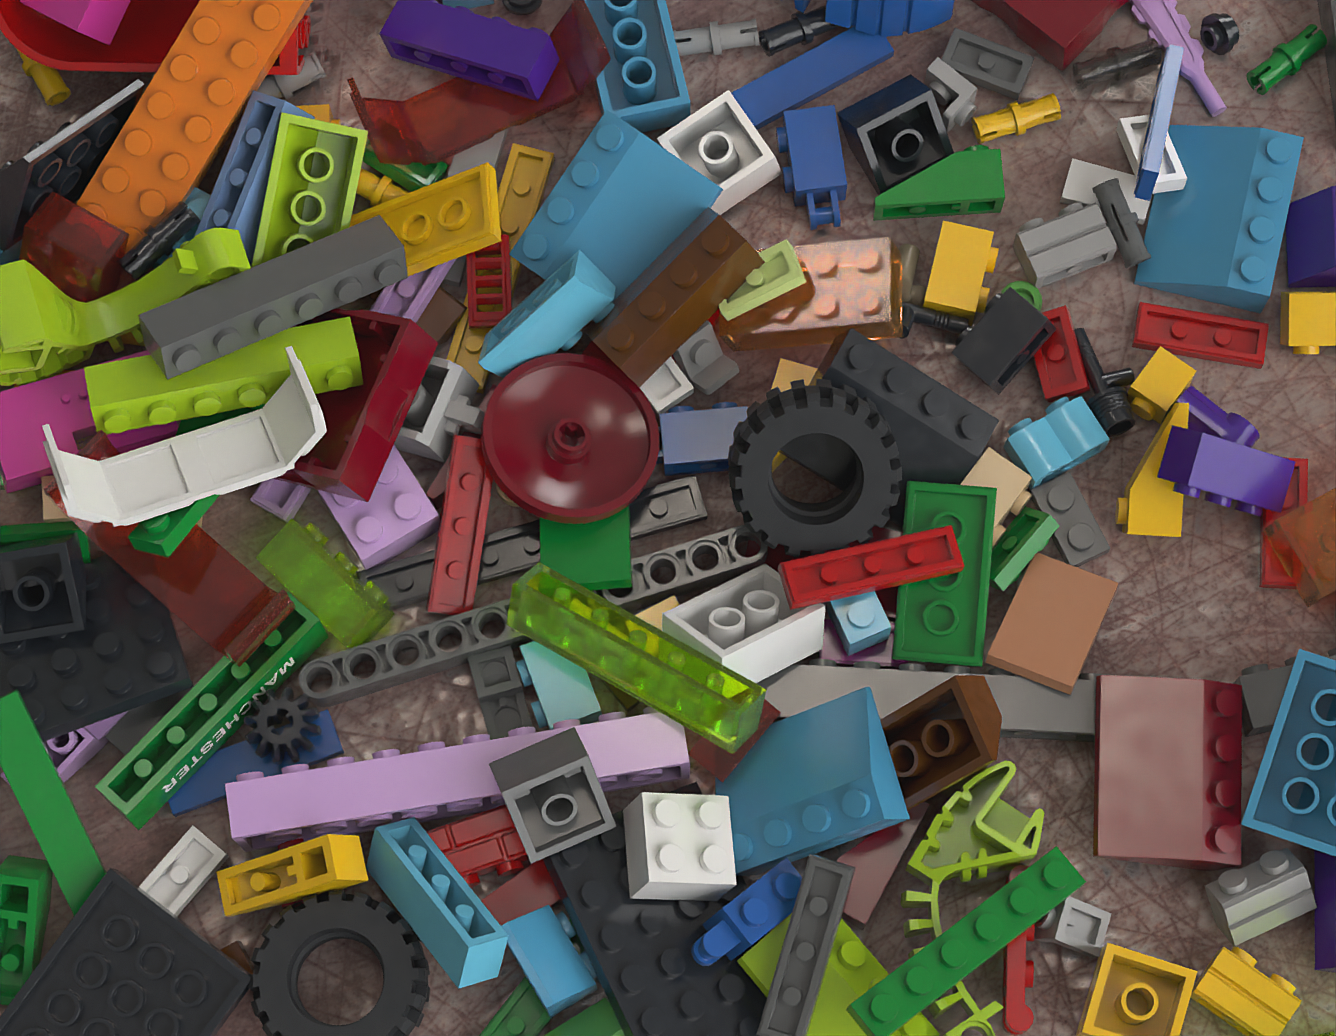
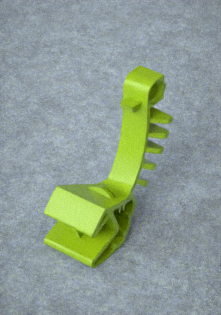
M228 228L205 230L190 241L182 243L180 248H175L172 257L163 261L160 266L139 280L87 303L74 300L64 294L40 271L24 259L1 265L0 385L11 386L16 384L17 386H22L53 377L61 373L65 368L69 369L89 359L95 345L108 340L115 353L123 351L124 346L121 335L128 332L133 334L140 346H144L139 314L251 269L239 230Z
M1011 761L1000 762L974 776L962 786L961 791L955 792L931 823L924 839L921 840L905 869L930 886L929 894L906 890L901 893L900 904L902 908L928 907V919H910L903 924L905 938L930 933L933 941L942 934L938 892L939 886L943 882L958 877L961 882L971 881L972 875H975L977 879L987 878V873L1012 870L1018 865L1028 866L1037 854L1044 820L1043 809L1035 810L1031 818L1000 799L1016 772V766ZM924 947L913 949L908 954L909 959ZM962 981L951 988L954 994L934 1002L929 1007V1012L936 1019L954 1005L960 1003L969 1016L968 1019L943 1036H961L962 1032L968 1029L979 1031L983 1036H996L987 1019L1004 1008L997 1001H994L980 1010Z

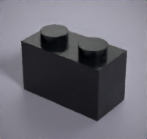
M1011 287L1004 293L996 294L988 302L984 310L985 315L975 326L967 327L959 335L955 342L957 347L951 352L965 367L998 395L1057 330L1046 316Z

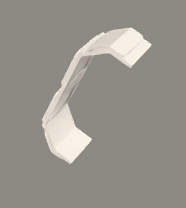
M293 347L285 348L291 375L262 409L114 457L96 461L60 451L56 446L49 424L43 425L42 428L46 437L43 445L68 516L95 523H100L103 520L113 523L114 527L120 525L128 526L187 507L196 500L214 494L223 495L281 476L287 470L294 469V463L298 458L306 455L327 432L321 407L302 363L296 357Z

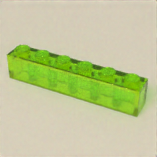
M540 562L513 583L506 623L511 628L732 754L758 729L767 689Z

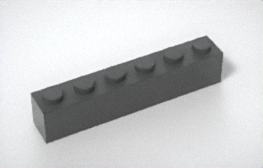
M380 215L139 314L138 317L145 347L168 380L408 278L404 245Z

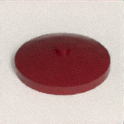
M556 353L540 356L521 364L506 375L498 384L490 397L483 417L481 446L489 473L510 500L540 518L559 523L580 524L599 521L620 512L631 504L643 491L658 458L659 429L655 413L647 397L639 386L621 370L591 356L574 353Z

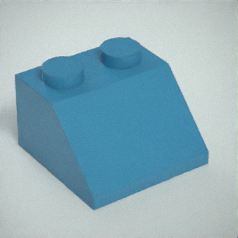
M547 905L501 926L509 935L507 940L508 948L550 1018L598 989L593 979L597 975L586 951L578 954L570 941V938L577 934L563 911L555 915L551 907Z

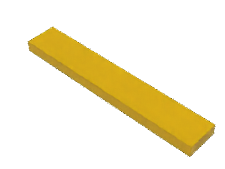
M515 143L512 144L497 193L501 234L510 236L511 250L540 209L555 159L554 153ZM480 255L478 258L501 257V255ZM511 256L513 298L523 264ZM477 270V276L502 275V270ZM477 288V293H502V288ZM467 293L464 300L467 310L457 323L446 360L462 366L479 383L476 392L483 394L490 371L484 369L478 361L485 335L492 328L469 329ZM503 304L478 305V312L503 311Z

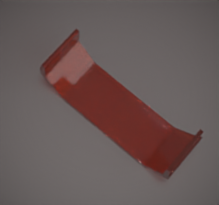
M572 0L573 3L549 35L560 60L538 101L459 77H455L404 101L363 97L353 77L347 79L352 90L349 94L364 129L368 131V139L379 162L397 165H409L414 162L422 163L423 166L430 163H438L491 139L494 134L512 126H519L571 103L578 96L585 94L583 90L588 83L593 82L611 60L604 40L585 1Z
M100 430L76 455L101 461L121 453L112 445L106 433ZM55 477L43 488L48 498L102 551L145 587L215 651L221 653L238 667L252 655L296 608L294 602L290 600L288 594L283 589L277 593L266 586L197 524L169 557L136 550L133 547L128 536L140 522L128 526L120 525L114 527L113 523L103 520L100 523H95L68 516Z

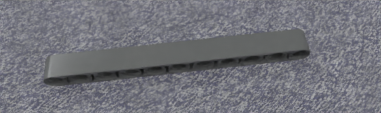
M740 525L632 559L633 590L626 597H614L609 593V589L543 595L540 588L312 660L301 669L299 685L314 705L331 707L469 663L467 657L509 645H511V649L568 628L571 630L581 628V625L564 613L567 608V601L575 594L588 596L591 600L590 605L608 618H612L660 603L673 595L679 597L730 581L763 565L767 559L768 546L762 542L761 534L758 531L751 533L746 525ZM753 540L758 543L761 549L753 557H743L736 551L739 543ZM702 554H710L717 559L718 564L711 570L703 571L695 567L694 560ZM667 567L673 570L676 575L668 584H658L652 580V573L658 568ZM531 608H544L548 612L544 622L532 625L524 621L525 614ZM497 620L505 624L504 632L496 638L490 639L481 633L484 625L490 621ZM448 634H456L462 637L461 645L453 652H445L439 648L440 641ZM413 647L419 650L418 659L413 664L404 666L397 663V656L404 648ZM372 661L376 664L375 672L371 677L367 679L354 677L355 667L359 663ZM328 674L333 677L332 685L327 691L316 693L311 690L312 682L317 676Z

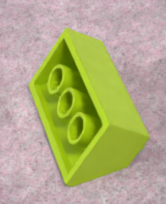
M281 112L251 268L350 227L368 131Z
M792 913L737 960L766 997L769 994ZM842 918L807 1036H867L846 1009L852 1002L889 975ZM920 1012L891 1036H939L940 1034Z

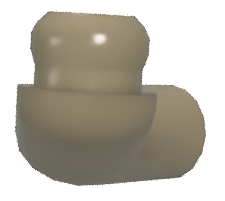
M903 244L899 247L893 270L894 283L897 286V299L923 306L927 289L922 285H913L920 250L915 245Z

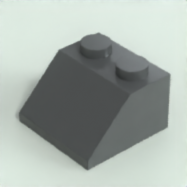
M575 727L489 763L531 864L617 827L589 755Z

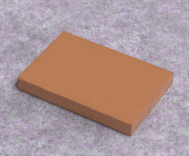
M1036 553L1029 563L990 647L986 663L1071 695L1116 594L1118 582Z

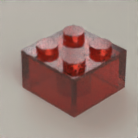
M52 191L24 226L19 260L24 259L32 264L70 298L87 303L113 293L119 285L122 266L117 260L125 255L129 234Z

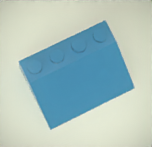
M606 110L509 255L546 280L580 249L616 286L615 300L707 207L711 208L723 189L621 118Z
M1170 125L1168 134L1187 176V180L1182 190L1154 193L1143 240L1151 258L1138 264L1134 284L1261 313L1270 298L1304 137L1259 127Z
M1299 649L1241 825L1335 857L1336 660Z
M864 687L715 746L716 795L728 796L736 876L758 875L771 870L786 857L790 862H794L809 856L811 853L815 854L910 819L871 687Z

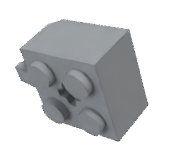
M432 356L394 443L396 448L445 463L451 451L453 435H458L460 430L481 435L484 412L479 408L470 406L479 383L462 366L450 360Z

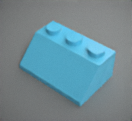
M579 249L485 335L478 363L484 369L504 378L512 370L529 360L554 354L560 348L563 351H567L581 338L583 334L581 329L591 320L598 323L610 313L615 305L612 301L614 300L616 286Z

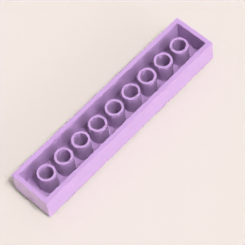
M668 704L654 705L643 709L644 715L626 717L625 712H612L600 715L598 717L599 722L581 725L578 719L564 720L554 723L553 730L536 732L535 727H521L508 731L509 737L490 740V735L488 734L473 735L464 738L462 745L445 747L444 742H430L419 745L418 752L400 755L398 749L382 750L373 753V759L355 762L354 757H339L328 760L327 767L309 770V765L307 764L291 765L282 768V774L264 777L263 772L243 773L236 776L237 782L225 784L232 839L245 852L277 847L281 843L302 838L305 842L326 834L350 835L374 831L375 827L413 817L419 823L481 813L505 804L489 763L575 727L589 755L603 793L690 778V761L681 708L671 710Z

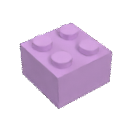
M395 445L392 447L369 502L318 490L324 505L366 570L385 564L438 532L439 514Z

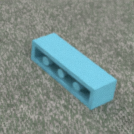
M415 817L375 827L366 865L367 871L457 988L498 977L509 935Z

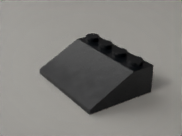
M137 79L73 123H64L57 130L56 134L45 142H36L27 154L17 161L10 160L0 169L1 251L5 252L80 199L139 102L145 85L143 82Z
M852 328L834 338L808 385H816L817 379L830 380L831 386L840 389L842 384L850 386L856 390L857 396L861 399L867 396L876 405L878 413L885 416L895 438L902 466V480L898 481L900 495L897 504L894 506L890 505L888 509L890 514L889 520L902 528L904 525L907 481L960 485L981 456L999 422L997 418ZM811 433L802 435L791 440L779 450L786 457L842 491L850 485L856 474V458L850 446L843 440L829 434Z

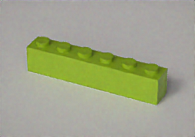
M350 317L288 328L168 380L151 355L84 367L90 408L97 435L122 433L127 430L158 424L163 425L174 421L210 416L215 413L266 404L291 375L285 349L290 346L293 347L297 359H300L315 394L363 385L360 357Z

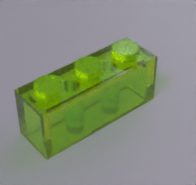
M291 518L255 558L306 608L317 616L321 623L345 647L353 648L369 643L395 615L385 604L389 596L371 580L365 585L355 575L359 567L342 551L334 555L325 546L330 539L316 525L309 522L304 526Z

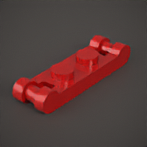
M1018 865L1014 867L1006 878L1005 885L1029 866ZM1035 924L1003 948L1002 1006L1004 1008L1002 1009V1026L1007 1033L1014 1036L1025 1033L1031 1027L1034 1020L1032 1010L1025 1005V988H1032L1034 981L1033 960H1026V942L1034 941Z

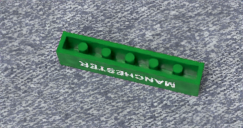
M287 592L105 775L95 788L108 803L139 831L244 724V717L253 715L256 712L251 702L256 699L264 704L267 700L266 691L273 689L275 692L329 637L320 619L291 593Z

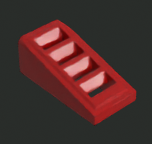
M501 234V242L466 254L469 329L493 328L512 311L511 256L509 255L511 252L509 235ZM480 255H501V257L477 258ZM477 270H502V275L477 276ZM477 288H502V293L478 294ZM503 304V311L478 312V305Z

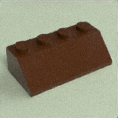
M707 207L613 301L615 305L610 313L598 323L593 321L584 331L633 382L641 387L719 309L718 305L724 299L728 300L746 282V277L754 269H759L765 261L723 217Z
M955 675L880 720L907 811L997 760L1002 715L984 675Z

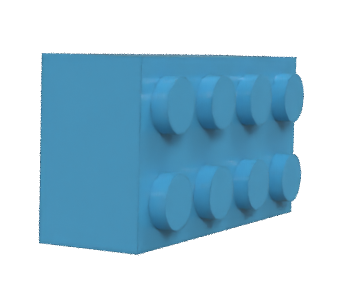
M575 0L602 116L606 110H609L641 133L676 126L691 115L690 99L666 0Z

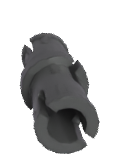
M1118 178L1105 181L1092 188L1106 218V226L1109 227L1124 260L1125 268L1133 267L1150 259L1151 255L1148 253L1136 225L1139 218L1136 212L1131 213Z

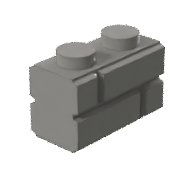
M1081 202L1074 203L1063 208L1058 213L1059 217L1044 222L1043 218H1035L1024 223L1019 228L1020 232L1016 233L1013 249L1029 283L1039 289L1113 259L1117 249L1116 242L1109 227L1106 226V221L1098 204L1093 203L1084 207Z
M1288 848L1280 851L1266 852L1261 856L1260 860L1239 870H1228L1222 873L1218 880L1205 885L1215 923L1233 946L1239 945L1317 908L1313 892L1310 889L1311 884L1307 871Z

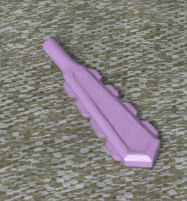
M1130 0L1129 2L1132 5L1130 12L1139 24L1147 26L1149 29L1147 36L1154 47L1162 48L1164 52L1170 44L1184 47L1179 74L1191 82L1211 116L1215 117L1224 112L1227 107L1204 72V61L1202 59L1204 50L1197 39L1190 37L1188 32L1191 26L1185 15L1177 13L1175 9L1177 1Z

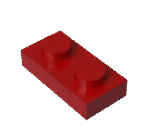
M1064 305L1042 312L1057 329L1034 354L1045 400L1050 403L1063 397H1070L1090 391L1069 309Z

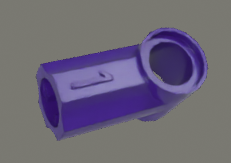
M1192 385L1175 402L1189 403L1188 429L1206 433L1251 448L1260 438L1257 429L1247 419L1236 413L1230 412L1227 414Z

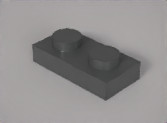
M955 27L941 60L970 83L1018 100L1032 67L1034 57Z
M1070 471L1030 490L1029 493L1032 494L1031 500L1036 509L1050 514L1060 525L1051 537L1065 563L1079 567L1109 552L1111 548Z

